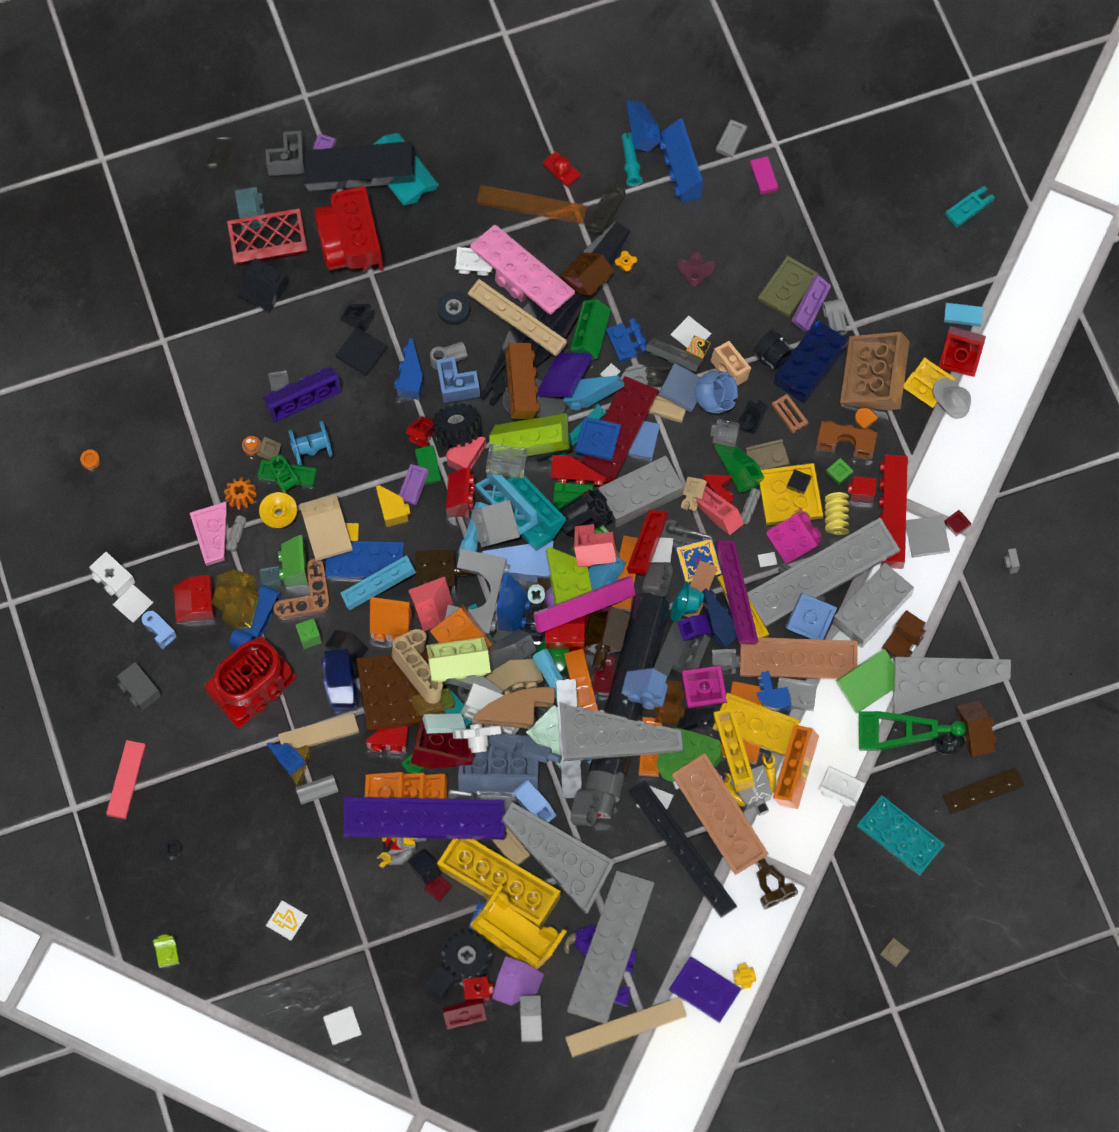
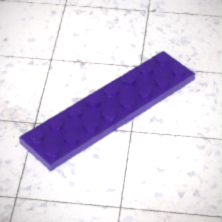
M344 797L343 837L504 840V823L501 821L504 815V800Z

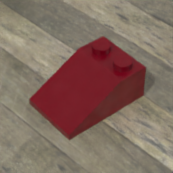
M420 720L411 765L428 769L472 765L474 753H471L468 738L453 739V733H426L424 723Z

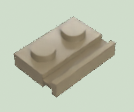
M782 439L747 447L745 450L747 455L756 461L760 470L788 467L790 464Z

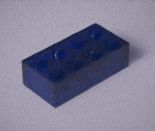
M817 320L775 374L774 385L805 404L846 351L848 339Z
M348 648L324 651L325 658H321V663L325 676L323 677V684L329 706L334 708L335 713L358 710L355 675Z

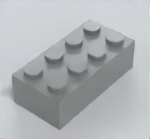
M664 456L599 487L598 490L607 498L605 503L609 512L613 511L612 522L615 527H618L648 513V510H654L683 496L684 486L668 458Z
M884 563L834 616L833 625L852 641H858V646L863 648L912 596L914 586Z

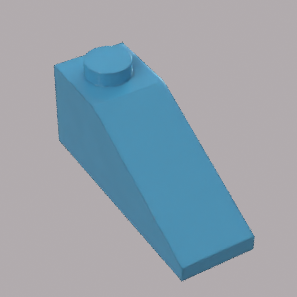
M618 375L580 379L572 396L564 397V403L572 410L589 407L624 387V382Z

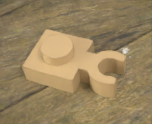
M693 477L687 478L682 494L686 496V499L683 500L681 508L688 510L690 505L689 509L694 512L696 511L697 499H702L707 481Z

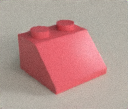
M445 577L408 590L423 631L432 629L444 620L448 605L454 606Z

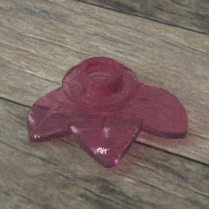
M695 252L688 261L679 259L678 269L686 276V281L689 284L699 285L705 277L712 275L715 269V261L704 262L700 253Z

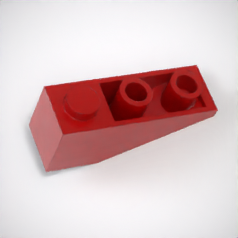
M552 456L551 478L557 479V482L568 483L569 480H575V484H586V481H593V485H604L605 482H611L610 477L577 457Z

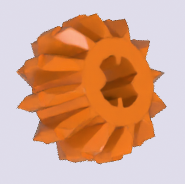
M242 477L239 481L233 478V484L227 483L228 489H224L226 502H230L229 504L232 508L237 506L239 510L243 505L247 509L248 503L253 504V498L257 497L255 485H251L249 479L244 482Z

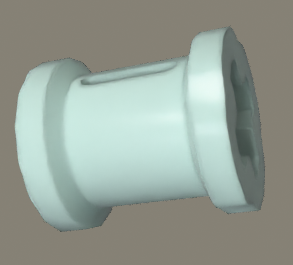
M539 584L532 585L528 589V599L534 604L541 603L545 598L544 588ZM534 590V591L536 592V591L540 590V596H541V597H538V596H536L535 598L532 597V596H533V592H532V591Z

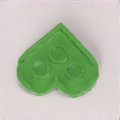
M675 727V729L681 730L683 752L660 754L656 766L662 778L675 782L671 775L673 772L703 753L707 755L712 765L716 767L721 762L723 756L720 741L710 736Z

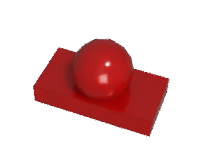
M556 151L543 161V166L567 188L581 177V174L570 164L568 158L561 156Z

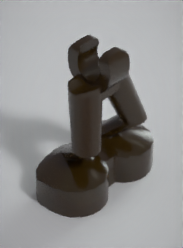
M766 859L758 861L759 871L756 875L760 889L765 893L760 898V903L764 910L774 907L781 901L784 902L798 894L795 884H785V876L774 865L769 866ZM769 875L778 880V889L775 891H771L767 885L766 877Z

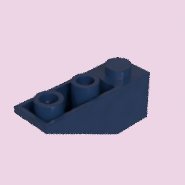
M705 588L702 591L705 595L703 605L712 631L710 635L723 650L737 639L734 622L729 615L730 612L727 607L721 606L717 601L716 594L712 590Z

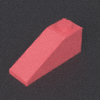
M705 486L702 499H697L696 501L697 506L721 530L731 535L744 524L738 509Z

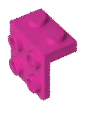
M799 508L791 517L767 531V536L786 563L815 548L822 540L818 528H814L810 522L809 514L803 511L802 508Z

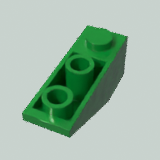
M732 442L715 444L714 447L729 475L732 476V480L739 493L751 491L752 488H756L765 478L756 461Z

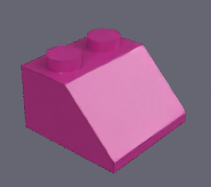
M721 666L682 671V683L688 708L727 703Z

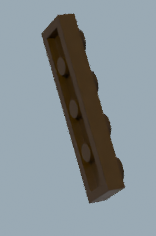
M1015 767L945 794L943 799L950 815L1022 788L1024 784Z

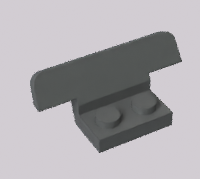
M683 618L672 623L653 668L665 674L667 678L671 669L680 673L686 670L697 669L710 641V638L705 634L692 640L683 641L678 622L684 620Z

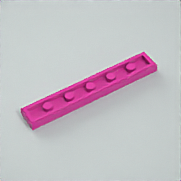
M627 576L533 613L537 632H544L635 596L632 577Z

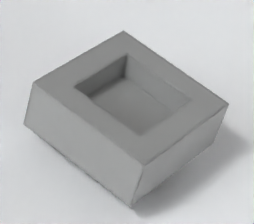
M1016 548L1008 549L1006 557H1004V565L1006 568H1009L1010 574L1017 573L1020 567Z

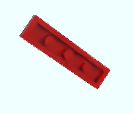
M648 510L627 566L628 573L647 574L668 518L666 511Z

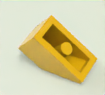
M380 485L376 486L386 527L408 522L407 515L411 513L408 503L404 504L403 497Z

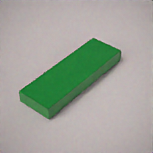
M261 460L257 478L259 480L276 482L270 469V461ZM276 464L274 468L280 469L283 467V464ZM289 464L300 482L299 486L314 488L317 474L316 468Z

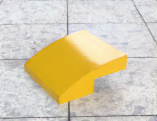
M924 358L915 372H912L903 388L934 408L938 403L933 393V386L936 381L942 378H948L953 381L956 379Z

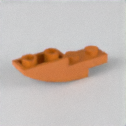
M579 649L564 653L570 679H576L577 706L594 712L598 711L584 650Z

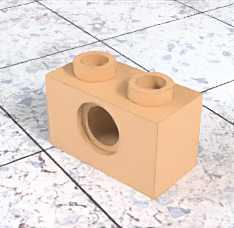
M730 341L714 349L711 362L717 370L728 372V376H733L737 385L747 381L751 367Z

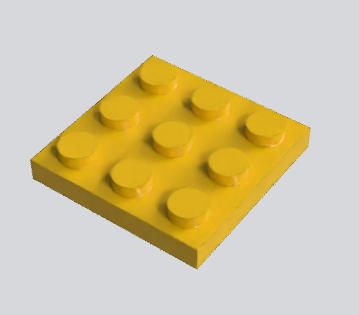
M814 463L761 470L765 478L759 483L766 526L783 522L791 517L799 508L806 511L811 520L823 518ZM794 469L812 476L804 495L786 488Z

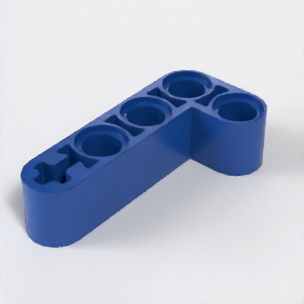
M265 585L260 587L240 630L235 629L231 635L229 644L233 652L245 642L256 640L263 635L274 613V605L280 600V591Z

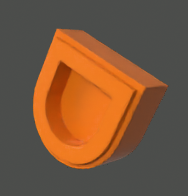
M868 408L859 409L855 415V422L862 430L867 429L878 420V416Z

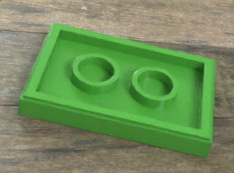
M885 649L880 650L836 680L855 713L858 714L859 711L864 710L893 690L894 663Z

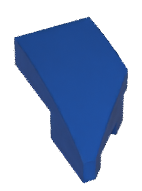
M272 742L267 743L270 751L289 775L306 764L294 747H290L289 743H283V745L273 744Z

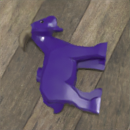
M589 925L569 935L564 944L565 953H569V946L573 943L586 959L595 933V927ZM632 950L625 972H633L636 950ZM627 986L618 990L615 1004L628 1007L630 987Z

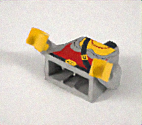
M382 838L384 853L380 854L377 859L381 858L384 862L380 863L379 866L383 868L387 864L402 865L416 852L415 842L427 841V838Z

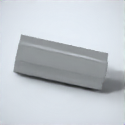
M333 775L296 787L301 805L339 792Z

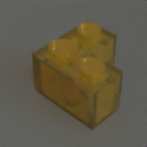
M247 583L216 586L212 604L223 612L222 619L234 629L251 628L260 594Z

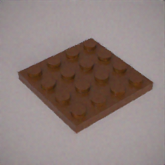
M427 652L421 653L420 655L428 664L429 661ZM392 655L356 658L367 731L418 726L420 720L423 721L424 714H444L442 698L435 704L425 701L393 660Z

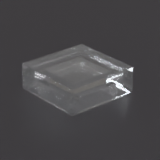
M287 370L269 373L271 391L276 392L289 384Z

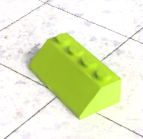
M564 413L495 425L489 435L490 454L497 461L568 450V414Z

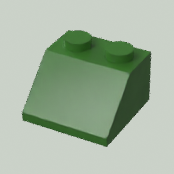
M298 535L282 543V551H278L279 562H282L283 568L279 569L280 580L284 581L285 587L308 585L306 547L303 536Z

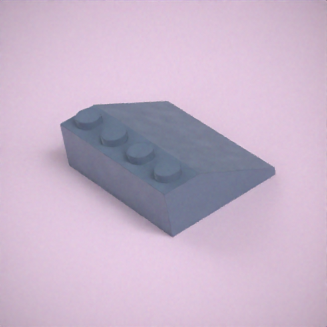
M525 736L531 739L534 743H536L530 736ZM488 740L487 751L474 753L472 765L459 766V793L513 794L512 792L526 780L538 791L539 761L523 757L521 755L522 747H517L510 753L489 745Z

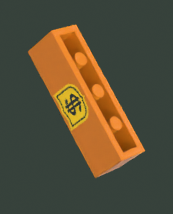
M794 725L773 796V799L780 806L799 809L819 735L811 727Z

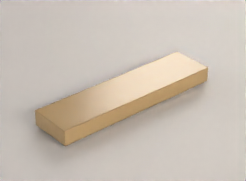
M354 713L280 733L278 736L281 745L289 743L290 747H294L297 751L357 734L359 730Z

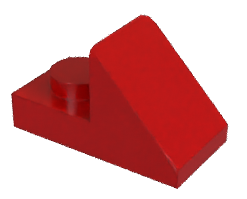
M420 416L409 425L406 432L410 435L409 441L426 447L434 433L433 421Z
M704 475L702 479L707 481L706 486L733 505V494L728 489L725 490L732 483V476Z

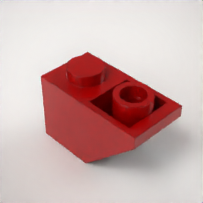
M409 726L379 729L366 740L367 748L373 752H382V750L390 751L393 754L407 752Z

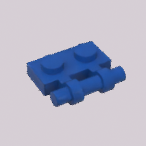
M635 318L628 321L630 327L627 329L623 323L606 329V334L619 363L636 358L637 353L635 350L641 349L642 353L648 352L645 350L648 342L646 338H643L642 329ZM634 335L637 341L632 343L629 336Z

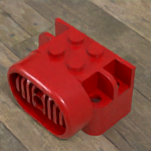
M365 186L335 192L331 197V205L314 209L322 251L328 270L344 267L351 269L362 267L363 271H367L366 266L374 264L379 265L380 271L383 270L381 251Z
M260 636L256 640L245 642L218 665L214 676L206 683L205 690L213 703L240 729L257 713H262L268 703L277 700L281 696V692L294 682L297 677L278 651L263 636Z

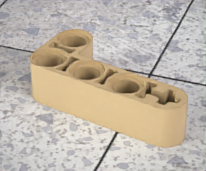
M414 629L393 641L392 658L425 701L435 704L441 700L443 684L442 682L432 681L430 667L420 655L425 650L426 633L423 630Z

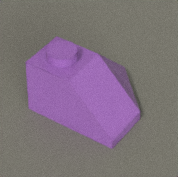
M506 956L498 975L492 999L512 1006L520 1001V996L536 995L544 974L524 962Z

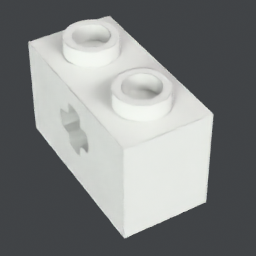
M107 552L89 567L92 572L91 577L97 583L102 582L105 585L104 589L111 596L115 594L120 598L135 583L133 576Z

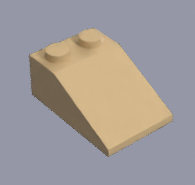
M336 494L299 504L316 561L353 551Z

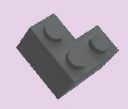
M301 131L283 132L284 148L266 149L268 175L305 173L303 163L304 146Z

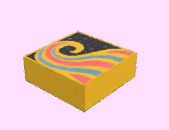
M694 335L686 352L703 359L711 343Z

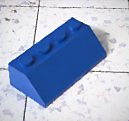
M681 118L661 132L659 148L660 151H664L665 166H669V178L675 184V187H673L676 197H679L681 203L702 198L703 179L683 119Z

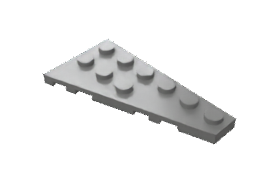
M894 657L893 713L901 714L1009 680L1011 675V659Z
M559 702L564 761L683 752L681 730L660 725H650L643 721H633L625 717L600 711L594 712L582 707H573Z
M511 802L501 821L585 914H588L615 861Z

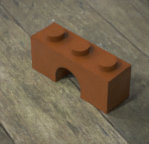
M822 421L816 449L835 453L836 445L839 442L848 441L854 447L853 457L872 460L877 432L871 429H857L852 425L843 426L832 421Z

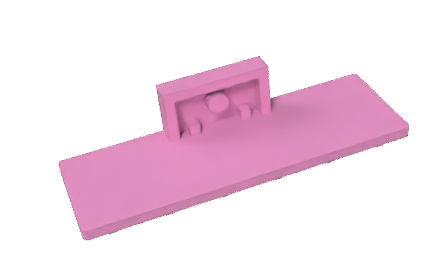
M493 225L470 245V248L496 269L495 281L500 287H504L513 298L518 299L520 302H523L528 296L551 315L575 294V290L496 225Z

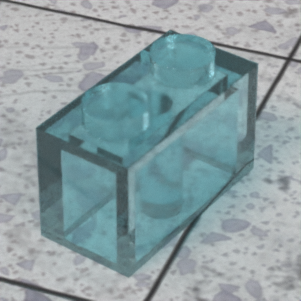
M257 187L235 190L239 219L265 214L264 209L260 207V204H263L262 193H258ZM253 221L249 228H261L263 224L259 221Z

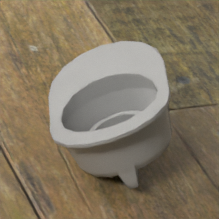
M948 378L936 381L933 386L936 400L952 417L956 419L965 417L969 413L971 406L969 391L959 387L957 383Z

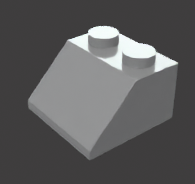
M510 500L472 510V519L476 525L477 537L481 548L520 537Z

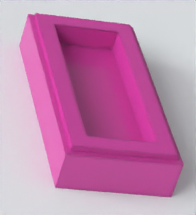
M768 156L751 160L750 165L760 194L777 191L778 185Z

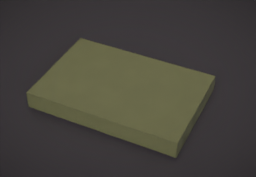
M787 256L759 295L758 301L790 318L802 301L813 277L819 275V273Z

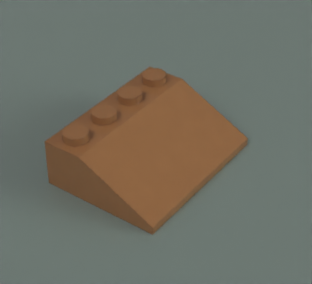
M902 332L849 337L840 399L841 405L876 410L901 409L910 343Z

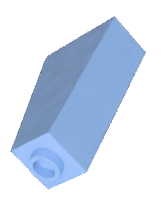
M551 541L537 551L529 544L486 550L482 553L506 558L507 564H510L508 573L515 580L537 582V577H550L545 551L547 547L554 549V541Z

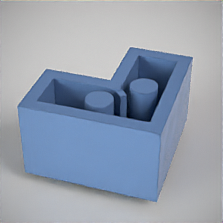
M455 357L436 360L443 403L480 397L476 371L458 374Z
M653 668L628 671L621 694L627 696L628 700L642 704V707L645 709L653 710L656 707H663L668 687L665 684L667 676Z

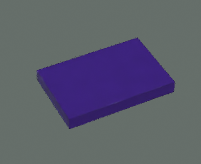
M559 353L538 388V395L543 397H571L592 359L591 354Z
M690 956L669 988L671 993L680 997L719 1024L742 990L692 956Z

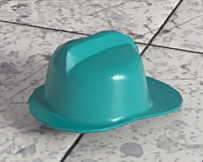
M686 581L673 601L671 620L677 622L683 614L697 612L705 597L704 593L690 586L689 582Z

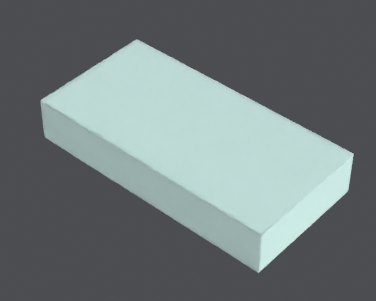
M462 714L423 715L426 733H453L455 730L466 729Z

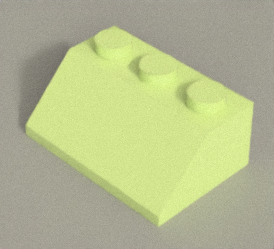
M485 637L426 645L432 681L444 682L450 678L464 679L471 675L484 676L486 673H491Z

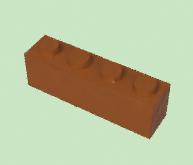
M509 343L505 350L511 419H533L536 412H539V401H536L538 386L534 382L536 377V368L533 367L534 350H531V343Z

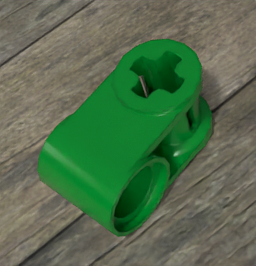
M275 455L270 459L271 472L283 494L286 493L287 489L300 485L296 474L283 456ZM276 464H283V467L280 469L274 468Z

